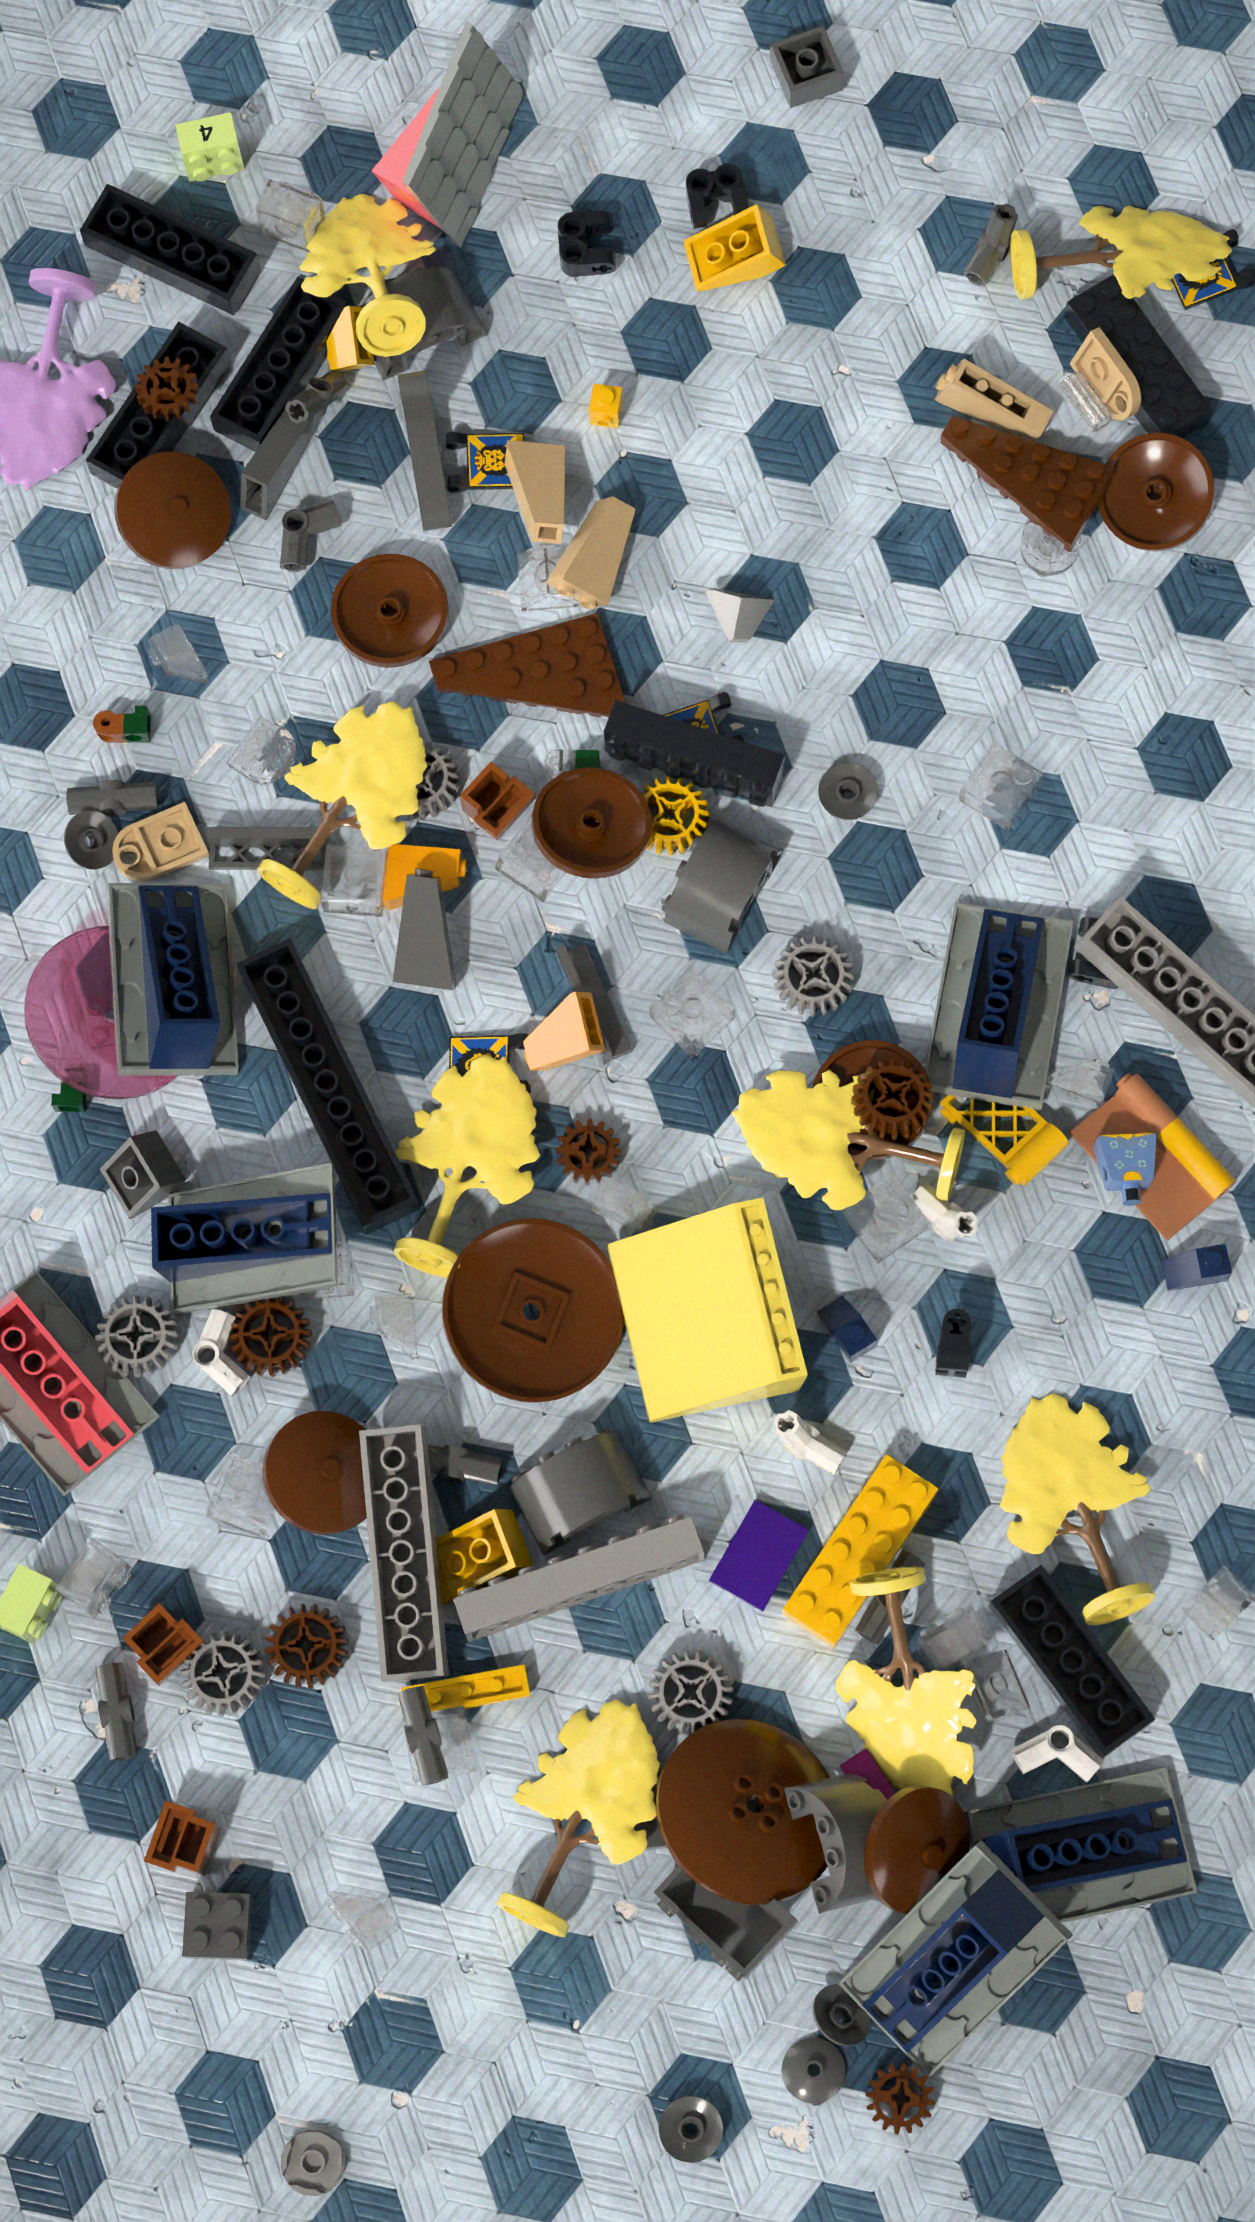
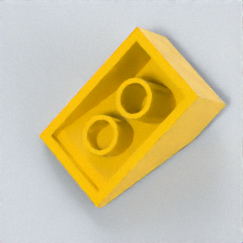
M758 204L683 240L698 292L761 278L786 266L773 217Z
M493 1509L437 1538L443 1604L454 1601L453 1598L459 1597L458 1592L463 1589L476 1586L477 1590L488 1587V1582L492 1579L506 1576L508 1580L517 1576L519 1570L534 1566L513 1510Z

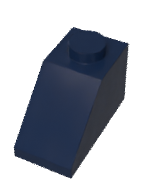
M1226 1244L1193 1249L1161 1262L1167 1291L1226 1282L1232 1274Z
M843 1295L817 1311L818 1316L850 1363L876 1347V1337L859 1312Z

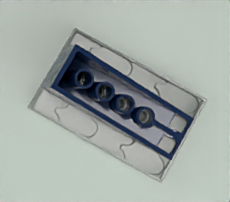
M108 883L107 906L118 1076L237 1075L239 1065L227 884Z
M955 902L925 1071L932 1085V1092L1042 1110L1074 921Z
M331 1162L169 1194V1206L151 1207L152 1268L171 1283V1313L176 1315L215 1309L216 1307L338 1286L334 1164Z
M1167 1767L964 1812L969 1826L971 1849L982 1840L991 1852L1014 1873V1876L1018 1877L1037 1899L1060 1920V1923L1198 1893Z
M980 1840L838 1984L911 2061L930 2078L1073 1934L1060 1923V1920Z

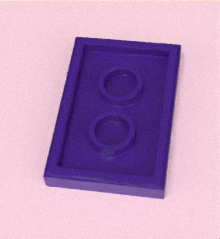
M754 1500L711 1575L709 1582L759 1611L764 1612L809 1530Z

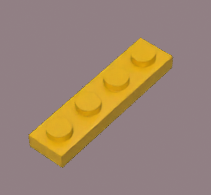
M525 1664L401 1688L404 1691L424 1685L433 1715H437L436 1713L438 1712L447 1713L531 1697Z

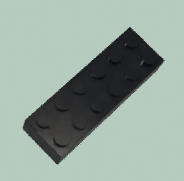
M108 183L80 228V233L86 247L233 316L261 270L256 252Z
M1114 274L1067 302L1064 318L1081 342H1084L1091 330L1100 327L1134 374L1141 393L1140 408L1134 416L1147 434L1167 433L1184 438L1209 423L1212 407L1133 298L1128 299L1122 294V288Z
M297 276L210 415L215 432L254 452L257 451L285 410L287 402L306 389L308 380L313 378L327 355L326 341L344 307L348 306L346 300L334 294L325 298L304 292L301 288L304 279Z
M178 321L149 364V367H154V359H157L160 364L164 363L165 357H169L172 364H174L177 358L180 359L182 367L189 364L191 373H195L198 380L196 384L199 386V393L195 394L197 403L189 402L191 411L188 413L181 410V418L179 419L175 414L170 415L169 421H166L164 414L155 419L152 411L146 414L143 404L139 405L136 397L139 394L136 393L134 387L86 458L91 475L118 489L125 474L136 463L156 453L173 451L231 364L227 347ZM186 382L184 383V388L181 390L182 394H184ZM152 383L149 386V395L151 394L150 390L153 388Z
M618 700L614 702L603 731L605 752L616 760L624 761L628 759L647 770L656 768L664 771L671 778L678 779L683 777L692 780V783L698 787L709 788L710 786L719 789L722 794L728 797L736 798L740 796L746 798L755 806L765 807L767 805L773 807L784 777L785 755Z
M1042 1565L990 1601L989 1608L1100 1758L1104 1759L1155 1721L1154 1716Z

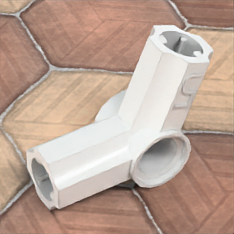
M927 1182L921 1185L908 1200V1203L910 1200L913 1201V1208L931 1223L930 1225L933 1230L948 1243H951L956 1237H972L978 1231V1218L972 1211H965L953 1202L949 1203L948 1201L938 1199L936 1197V1190Z
M211 1309L200 1340L193 1348V1360L200 1370L204 1371L230 1396L234 1397L250 1380V1376L224 1353L229 1341V1335L233 1331L231 1323L236 1322L237 1318L224 1311ZM207 1350L215 1351V1358L211 1362L203 1363L200 1361L203 1352Z
M790 1410L782 1414L778 1413L773 1423L776 1427L775 1433L783 1441L781 1447L791 1455L801 1460L807 1459L819 1468L835 1475L848 1451L822 1437L817 1429L804 1422L798 1414Z
M1065 1725L1053 1726L1048 1731L1010 1750L1023 1775L1058 1758L1086 1783L1105 1762L1079 1740L1070 1728ZM1057 1732L1064 1734L1068 1741L1067 1746L1062 1749L1054 1747L1051 1743V1735Z

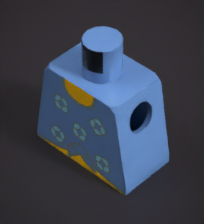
M1156 1133L1098 1135L1093 1149L1105 1189L1107 1191H1121L1123 1205L1132 1206L1141 1203L1140 1190L1148 1189L1154 1179Z

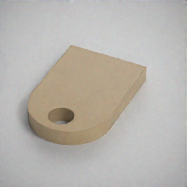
M1098 327L1091 330L1073 357L1070 365L1101 409L1114 420H1124L1135 415L1140 408L1141 393L1138 382L1101 328Z
M185 802L125 827L116 836L112 848L113 859L119 872L126 878L137 882L155 880L209 857V852ZM126 852H134L137 855V859L132 864H124L121 861V856Z

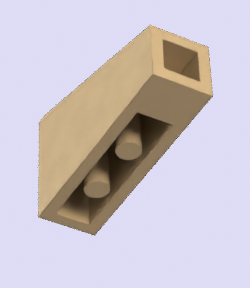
M963 359L957 366L952 364L947 373L941 375L935 386L939 390L934 399L935 401L1009 434L1031 441H1036L1042 435L1053 413V410L966 359Z
M507 440L505 467L531 541L561 544L564 527L565 445Z
M614 496L596 501L549 575L546 584L555 588L559 595L571 597L579 601V605L587 609H595L596 607L609 604L636 509Z

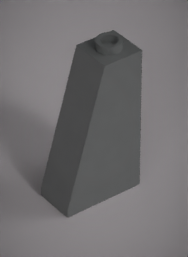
M285 410L283 411L241 473L242 510L264 520L268 519L316 431V416L296 424L289 420L288 413Z
M415 869V874L410 873L406 876L393 982L453 990L456 988V978L440 877H433V871Z

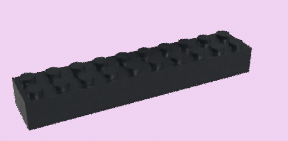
M291 938L236 963L239 973L330 1161L334 1164V1170L365 1234H370L420 1210L419 1201Z

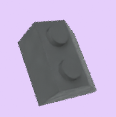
M157 1130L131 1136L100 1168L129 1219L138 1216L169 1197V1194L174 1193L186 1181Z

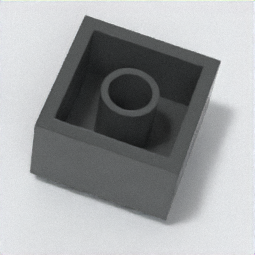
M824 25L770 44V62L790 108L843 90L844 72Z
M186 1892L182 1957L187 1959L250 1961L254 1896L242 1893Z

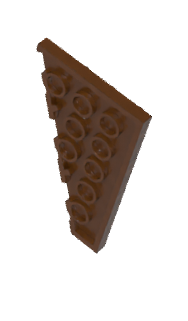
M955 416L950 418L941 434L940 443L949 451L954 452L962 462L967 461L977 470L979 477L991 487L996 488L1005 499L1010 498L1020 507L1021 513L1035 525L1041 526L1049 537L1051 535L1056 537L1064 544V550L1069 552L1074 548L1114 476L1115 467Z
M598 613L429 661L438 692H457L469 697L476 695L492 698L494 701L513 704L524 703L531 707L538 705L556 708L557 711L587 713L600 718L601 716H610L615 700L626 703Z

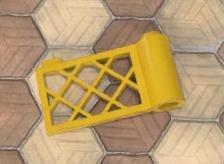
M947 1095L940 1102L942 1107L940 1114L952 1125L957 1121L1007 1169L1005 1172L1006 1177L1016 1186L1019 1184L1026 1186L1069 1145L1065 1135L1055 1125L1047 1122L1033 1108L1020 1107L1022 1110L1017 1111V1106H1013V1111H995V1103L992 1102V1111H974V1099H970V1111H957L950 1103L958 1096ZM1017 1116H1030L1037 1124L1030 1131H1017ZM964 1117H970V1122ZM974 1117H992V1131H978L974 1127ZM995 1117H1013V1131H995ZM986 1137H992V1143ZM995 1137H1014V1146L1004 1155L995 1147ZM1017 1137H1023V1138L1017 1143Z

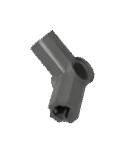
M1007 203L1004 205L997 204L992 210L988 226L978 241L977 250L964 270V276L968 278L969 282L977 286H985L998 263L1006 259L1010 252L1011 235L1018 218L1015 207Z
M334 500L305 510L290 509L283 515L280 568L289 572L306 570L308 538L342 526ZM295 523L303 524L298 530L290 529L291 525Z

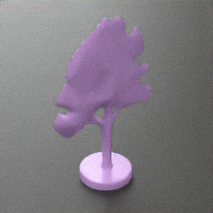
M36 268L30 272L28 284L34 290L52 297L41 351L38 355L29 359L27 364L0 361V459L2 463L0 474L7 484H21L24 490H28L31 486L36 485L40 480L48 478L53 473L58 474L62 468L68 467L75 458L81 456L83 447L89 441L87 433L93 431L95 425L101 423L107 416L106 410L96 402L95 395L99 394L103 399H108L116 390V380L104 362L94 360L93 362L84 363L76 367L66 363L59 356L57 344L65 300L76 302L93 300L96 297L98 287L94 281L85 276L60 269ZM51 362L55 363L60 370L61 377L58 380L49 379L48 371ZM35 363H39L38 369L33 370Z

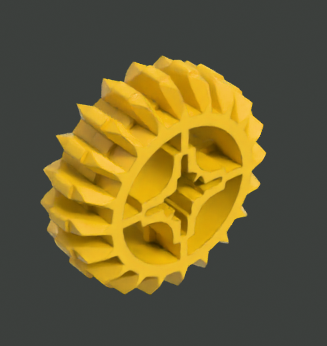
M668 776L666 777V784H661L660 780L656 778L654 780L655 787L652 788L650 785L645 784V794L642 793L648 806L650 807L654 804L658 813L653 818L651 834L646 849L650 850L656 846V854L658 855L662 853L663 849H667L668 856L671 857L674 853L673 849L678 848L679 853L683 855L685 853L684 845L690 848L696 835L703 836L701 831H705L708 825L706 820L710 818V812L705 810L708 807V803L706 800H700L702 798L700 790L693 792L694 785L692 783L683 787V779L678 778L676 784H672L671 777ZM673 797L678 798V800L670 802L664 798ZM691 808L694 818L691 825L685 829L681 819L686 815V811ZM664 812L665 814L670 813V816L672 813L675 814V820H669V817L664 819ZM664 831L673 832L675 835L666 836L661 835L660 833Z

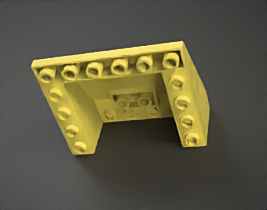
M763 1197L733 1203L608 1244V1252L649 1423L800 1390L808 1374Z

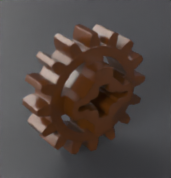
M165 357L162 364L157 359H154V367L151 368L145 365L144 370L146 374L137 375L140 384L135 385V390L139 394L136 396L139 405L143 404L146 414L152 411L155 419H158L161 414H164L166 421H169L171 414H175L179 419L181 418V410L188 413L191 411L189 402L197 403L195 394L199 393V386L196 384L198 382L196 374L191 373L189 364L182 367L181 360L178 358L174 364L170 363L169 357ZM186 382V389L184 394H182L181 390L184 388V383ZM152 383L153 388L150 390L151 394L149 395V386Z
M588 1118L587 1125L582 1126L581 1122L577 1120L576 1129L574 1130L567 1126L565 1130L568 1136L558 1137L559 1143L563 1146L556 1147V1154L563 1156L557 1160L558 1166L566 1165L563 1170L564 1175L568 1176L573 1173L574 1183H577L580 1178H584L586 1186H589L593 1178H595L598 1184L602 1183L601 1176L603 1174L611 1178L612 1172L610 1167H619V1162L614 1158L622 1156V1151L615 1148L620 1145L619 1138L611 1139L614 1129L609 1128L605 1131L603 1121H600L597 1126H593L591 1118ZM583 1135L577 1143H572L577 1137ZM595 1135L601 1137L607 1143L608 1146H606V1144H600L595 1139ZM590 1141L593 1152L591 1157H589V1163H587L584 1152H586L588 1142ZM569 1158L577 1160L582 1165V1169L576 1167ZM605 1161V1163L602 1166H600L597 1169H594V1167L599 1162Z
M906 2063L901 2064L900 2070H895L893 2064H889V2073L885 2074L879 2069L877 2074L880 2080L877 2082L870 2079L868 2082L874 2087L873 2092L865 2093V2096L872 2098L873 2103L866 2106V2109H875L876 2114L872 2121L876 2122L882 2119L884 2121L882 2130L885 2131L891 2125L894 2126V2134L898 2135L900 2128L905 2127L909 2134L912 2133V2124L915 2123L920 2128L924 2126L920 2119L922 2116L931 2118L932 2114L926 2108L927 2106L935 2105L934 2100L928 2099V2094L934 2091V2087H925L924 2083L929 2078L927 2075L921 2078L916 2076L918 2067H914L911 2072H908ZM896 2077V2083L889 2091L880 2090L888 2079ZM908 2078L917 2084L921 2095L913 2094L908 2087ZM902 2083L904 2096L909 2097V2102L903 2103L898 2115L897 2103L891 2101V2096L898 2093ZM879 2102L887 2103L893 2111L892 2119L883 2113ZM912 2106L920 2107L914 2117L904 2121L905 2112Z

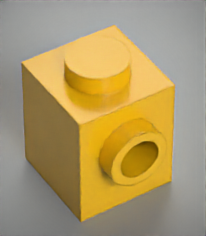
M593 384L589 406L590 425L619 428L623 405L622 387Z

